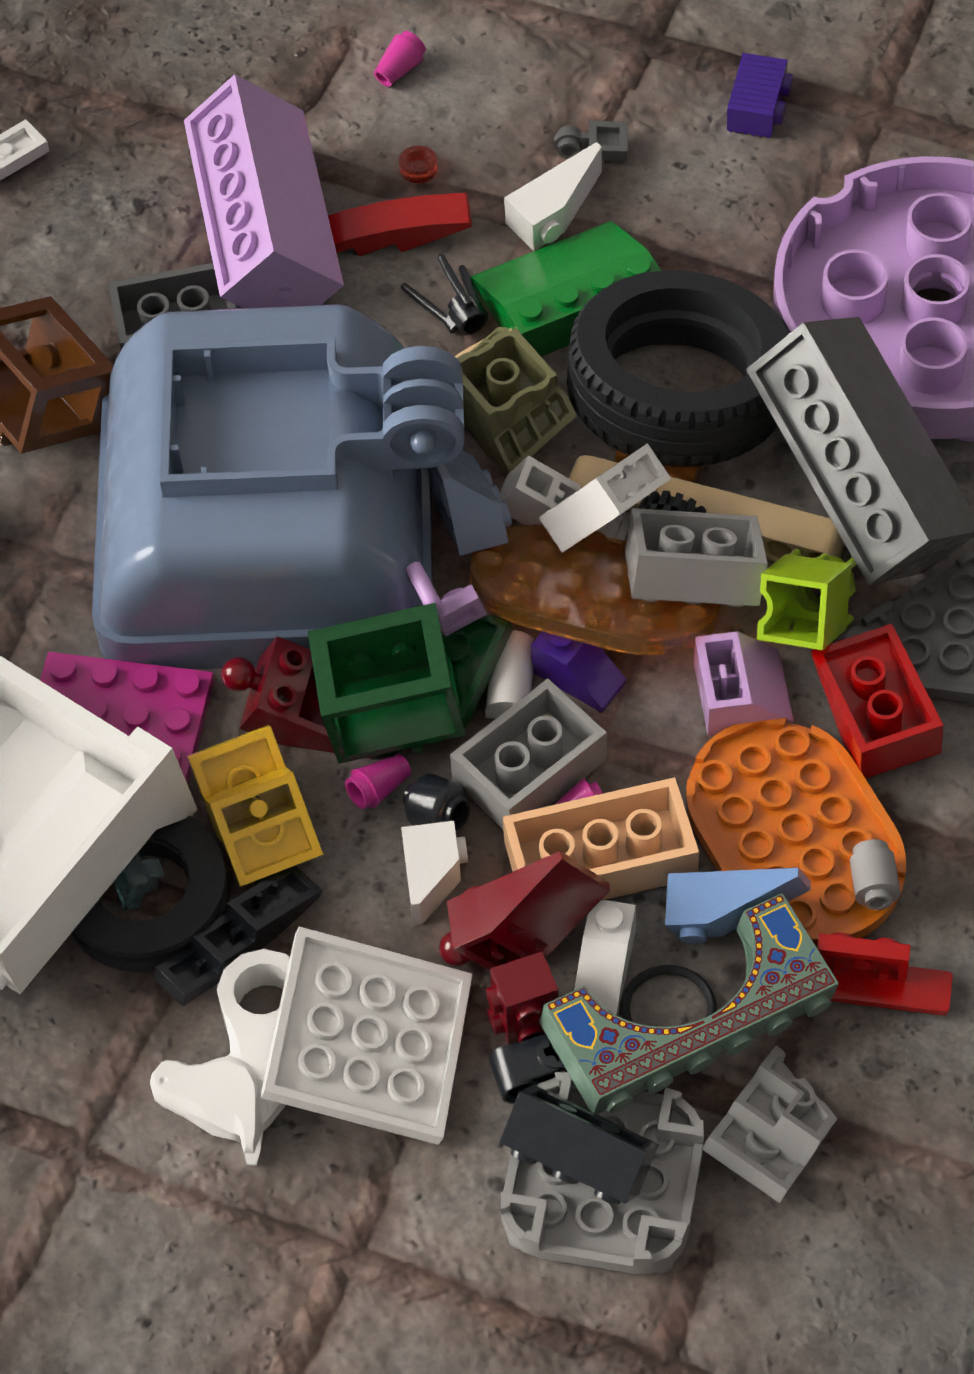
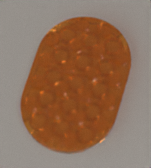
M543 524L515 526L506 529L509 543L476 551L472 554L469 582L470 585L472 584L475 592H479L486 599L485 607L510 622L534 630L621 653L664 655L665 649L674 648L681 644L686 650L694 647L695 637L711 635L718 622L721 604L701 603L693 605L682 601L660 600L648 602L642 599H633L625 555L626 541L611 537L606 538L603 533L594 531L564 552H561Z

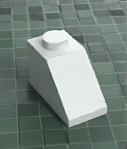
M454 821L401 827L413 926L423 925L461 881L460 864L468 863L465 836L456 837Z

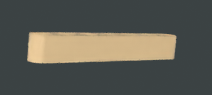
M580 456L576 459L569 479L581 485V489L618 463L594 456ZM671 477L669 481L655 490L660 495L663 490L670 491L673 497L676 496V493L684 494L683 500L688 501L690 498L696 500L695 507L703 506L707 510L706 513L758 516L767 560L776 562L794 549H799L803 557L816 558L823 553H827L828 555L841 558L845 543L831 518ZM642 500L630 507L626 512L631 514V508L638 509Z

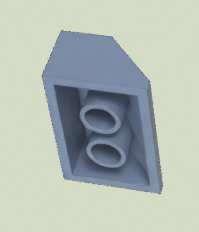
M463 450L454 460L441 466L430 467V483L435 507L460 556L509 543L505 527L512 526L507 503L501 500L497 485L493 486L488 469L481 470L475 457Z

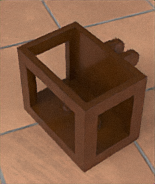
M52 296L0 308V326L33 318L26 348L18 351L0 331V444L4 445V447L13 444L21 454L101 432L102 399L109 394L110 375L114 365Z

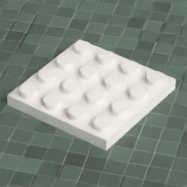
M299 926L293 940L260 1098L439 1145L445 1132L472 973Z

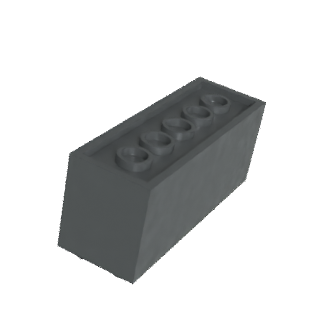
M860 317L803 322L746 369L868 585L923 574L974 537V514Z

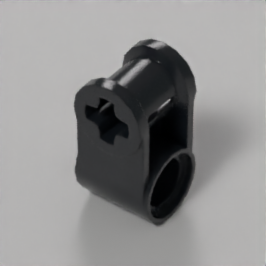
M546 1034L522 1042L506 1044L490 1054L489 1063L504 1102L514 1104L519 1091L531 1085L537 1086L542 1082L555 1078V1072H561L564 1069L567 1072L562 1061L556 1060L555 1057L559 1056L555 1049L552 1048V1044Z

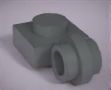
M589 120L588 132H580L575 126H564L554 136V148L563 158H571L584 148L597 142L602 146V161L627 162V122Z

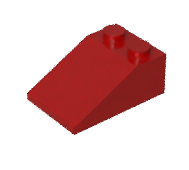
M893 624L831 643L824 650H811L814 664L844 748L853 758L865 779L942 753L943 723Z

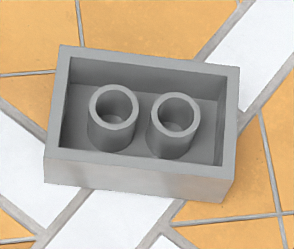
M631 508L625 555L633 599H642L648 602L660 600L682 601L693 605L715 603L727 604L732 607H743L745 605L760 606L762 596L760 593L761 573L767 569L768 563L758 516Z
M546 679L450 754L452 781L460 783L466 790L467 796L503 829L504 816L550 806L581 779L607 760V732L554 683Z

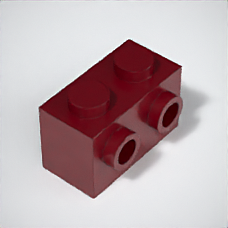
M541 951L490 968L491 987L485 988L490 1005L487 1013L495 1035L503 1033L506 1043L510 1044L546 1034L539 1023L544 1004L559 998V993L543 952Z

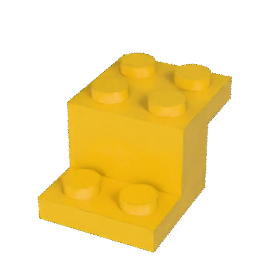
M267 725L187 756L216 836L225 847L240 887L323 855L295 776L284 764L271 726Z

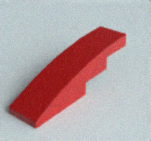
M466 193L422 195L387 200L328 215L336 253L354 248L359 256L393 244L402 253L472 227L469 196Z

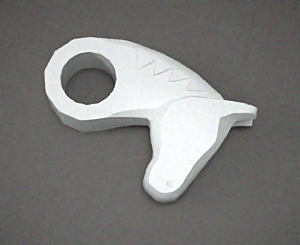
M267 949L241 954L223 970L219 981L217 994L230 1040L231 1053L225 1057L193 1065L178 1060H165L155 1069L150 1079L154 1100L158 1104L186 1118L213 1136L240 1142L244 1151L246 1165L257 1166L263 1131L270 1126L286 1106V1104L260 1098L279 1009L267 1014H253L244 1010L239 1005L244 995L253 988L263 985L284 988L290 957L285 953Z

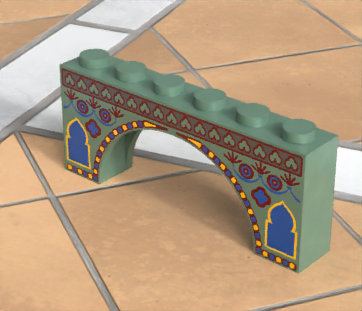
M783 893L743 911L736 930L741 938L746 955V977L744 984L725 1006L703 1019L684 1025L668 1027L637 1024L607 1010L590 994L586 986H582L544 1004L539 1023L591 1112L595 1114L608 1110L609 1113L618 1112L628 1106L633 1101L634 1096L646 1090L650 1094L657 1093L669 1086L674 1080L673 1077L685 1071H688L689 1074H696L710 1066L714 1061V1057L727 1051L729 1055L740 1053L753 1043L754 1038L766 1032L769 1036L777 1035L786 1030L793 1023V1019L803 1014L813 1017L830 1007L832 1004L831 999L839 983Z

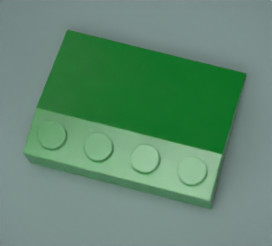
M609 221L472 275L471 280L499 327H507L512 330L516 328L540 356H544L570 345L571 331L578 313L602 289L623 278L646 272L661 271V269L643 245L614 222Z

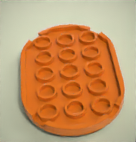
M787 718L733 724L713 736L701 748L695 757V763L687 779L686 807L691 826L717 871L799 868L811 881V889L788 903L816 947H818L819 933L844 932L852 935L854 938H862L877 929L890 916L898 904L905 882L906 853L904 844L896 826L853 758L835 738L814 725L810 729L788 723ZM877 839L885 841L895 856L900 896L891 906L881 910L868 909L866 906L859 904L855 899L850 858L853 855L854 846L866 840Z

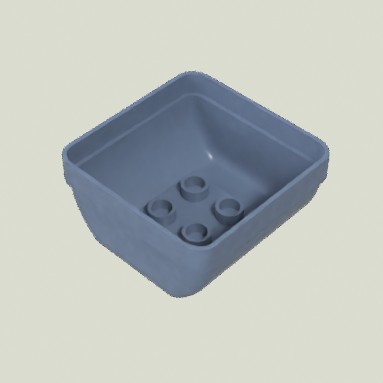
M339 304L161 313L141 327L125 343L118 354L110 375L109 394L102 399L92 619L102 657L105 659L185 669L223 668L229 659L243 657L249 660L254 667H257L259 657L276 636L310 649L308 631L422 606L423 603L407 575L406 567L413 562H421L434 587L430 467L441 466L454 460L463 449V371L459 360L450 352L437 347L415 346L404 348L396 337L379 323L347 305Z

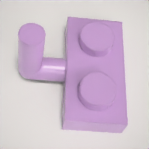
M413 562L406 567L407 575L423 605L436 603L445 636L487 615L472 584L465 588L453 589L440 600L421 562Z

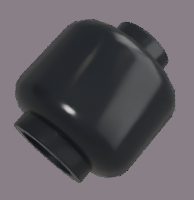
M427 773L410 784L404 793L405 814L412 826L454 821L455 830H458L468 819L470 801L467 798L466 790L458 782L436 774Z

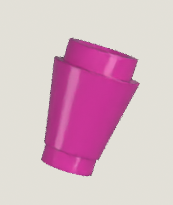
M403 31L400 35H395L373 72L375 78L384 86L391 87L394 82L398 81L423 61V54L426 52L424 43L409 31Z
M396 754L351 771V777L345 780L346 792L358 808H375L406 778L411 776L410 765L402 755Z

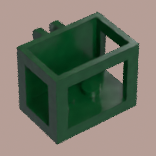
M436 603L308 631L320 713L338 764L380 754H386L388 758L396 755L398 750L411 748L414 754L424 752L423 745L466 735L451 654Z

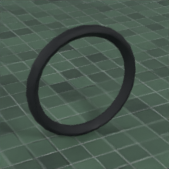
M659 965L639 973L630 981L624 990L621 1000L622 1018L633 1022L630 1014V1002L637 987L653 976L675 974L693 981L701 989L707 1002L706 1017L717 1011L714 993L706 980L698 973L677 965Z

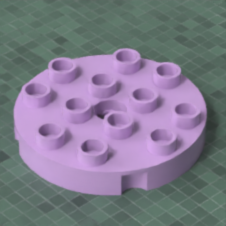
M921 156L885 161L845 175L844 188L838 194L828 198L813 197L798 212L785 232L777 253L774 273L773 310L782 320L789 334L803 322L860 317L930 439L956 438L961 441H974V161L952 157ZM928 288L942 289L949 292L950 300L930 301L917 295V292Z

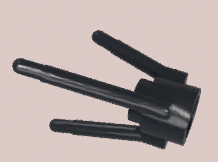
M439 254L437 259L457 294L448 304V315L408 284H401V289L443 322L450 333H454L459 329L462 335H471L479 331L487 322L488 313L480 302L465 265L459 266V272L467 293L443 254Z

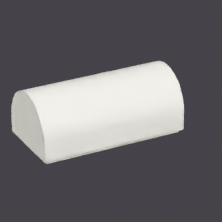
M512 631L489 679L485 718L499 717L531 692L533 680L531 644L534 642V638L525 632Z

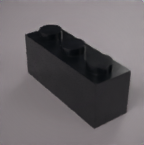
M531 1085L519 1091L499 1143L511 1148L510 1153L515 1158L530 1164H536L538 1161L552 1168V1174L558 1179L571 1184L581 1182L594 1188V1194L601 1200L619 1205L621 1202L626 1204L639 1195L659 1146L656 1142L536 1085Z

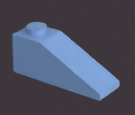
M799 868L668 873L665 926L680 938L682 942L692 944L704 943L707 941V937H722L736 930L743 911L781 893L789 902L810 891L811 881Z

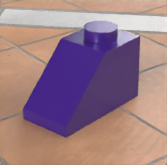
M556 615L531 644L533 674L544 680L549 679L559 689L601 713L604 712L626 684L624 675L591 635Z

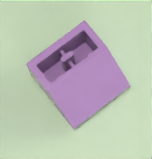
M738 631L695 637L694 668L708 737L715 736L733 724L787 718L788 723L794 724L779 649Z

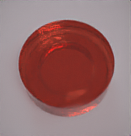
M420 145L405 149L399 157L401 176L406 181L416 184L425 183L433 179L438 171L435 152L426 146Z

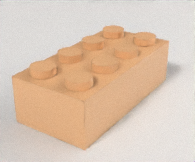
M675 777L503 817L504 843L512 872L562 851L609 882L610 891L602 900L667 886L668 873L698 872L699 850Z

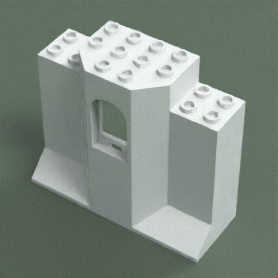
M0 656V989L3 990L7 985L21 994L151 835L159 828L186 819L188 816H193L198 809L173 748L138 726L130 736L124 734L2 656Z

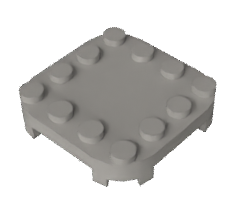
M555 1072V1078L537 1085L590 1111L568 1072ZM665 1087L664 1095L650 1094L644 1091L634 1096L633 1101L618 1112L609 1113L608 1110L597 1114L659 1144L639 1195L626 1204L621 1202L619 1205L603 1201L594 1194V1188L581 1182L578 1184L564 1182L552 1174V1168L538 1161L536 1164H530L512 1155L510 1156L504 1190L501 1192L502 1225L507 1233V1240L512 1247L542 1259L630 1274L668 1272L674 1266L675 1260L682 1254L690 1231L703 1156L704 1128L703 1120H700L696 1110L682 1098L681 1092Z

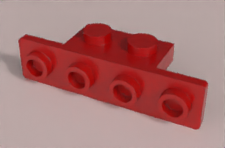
M844 932L819 933L817 949L839 983L831 999L833 1002L946 1016L950 1009L953 974L950 971L908 966L911 945L901 944L891 938L870 940L854 938L852 935Z

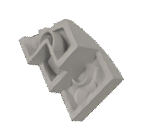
M775 1046L734 1101L727 1114L708 1137L702 1150L780 1203L836 1122L837 1117L825 1102L816 1096L813 1087L805 1078L796 1079L783 1062L786 1054L781 1048Z

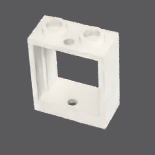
M647 443L538 518L561 552H564L669 481L671 477Z

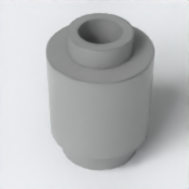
M877 839L862 841L855 845L853 855L850 858V867L856 901L871 910H881L891 906L900 896V886L893 851L889 849L885 841Z

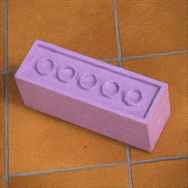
M234 74L184 120L220 297L242 308L321 305L341 289L344 283L304 112L298 107Z

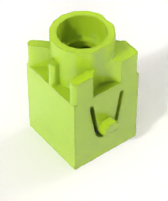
M794 549L762 572L760 593L764 595L767 601V612L758 621L757 640L824 650L854 620V617L848 614L849 598L856 592L854 575L851 571L857 565L854 559L851 558L845 563L841 558L828 555L827 553H823L816 558L803 557L799 549ZM811 588L821 589L820 599L812 592Z

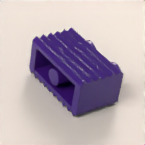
M742 53L727 108V130L729 132H743L745 135L750 133L752 136L757 134L759 137L765 136L770 138L772 137L775 124L782 125L786 109V102L781 101L782 96H790L793 84V74L787 73V59Z

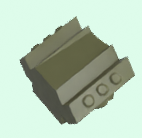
M497 327L473 350L458 357L463 371L464 427L479 442L486 456L494 457L502 474H509L528 455L533 456L577 416L568 396L558 386L557 374L516 328L509 331L507 327Z

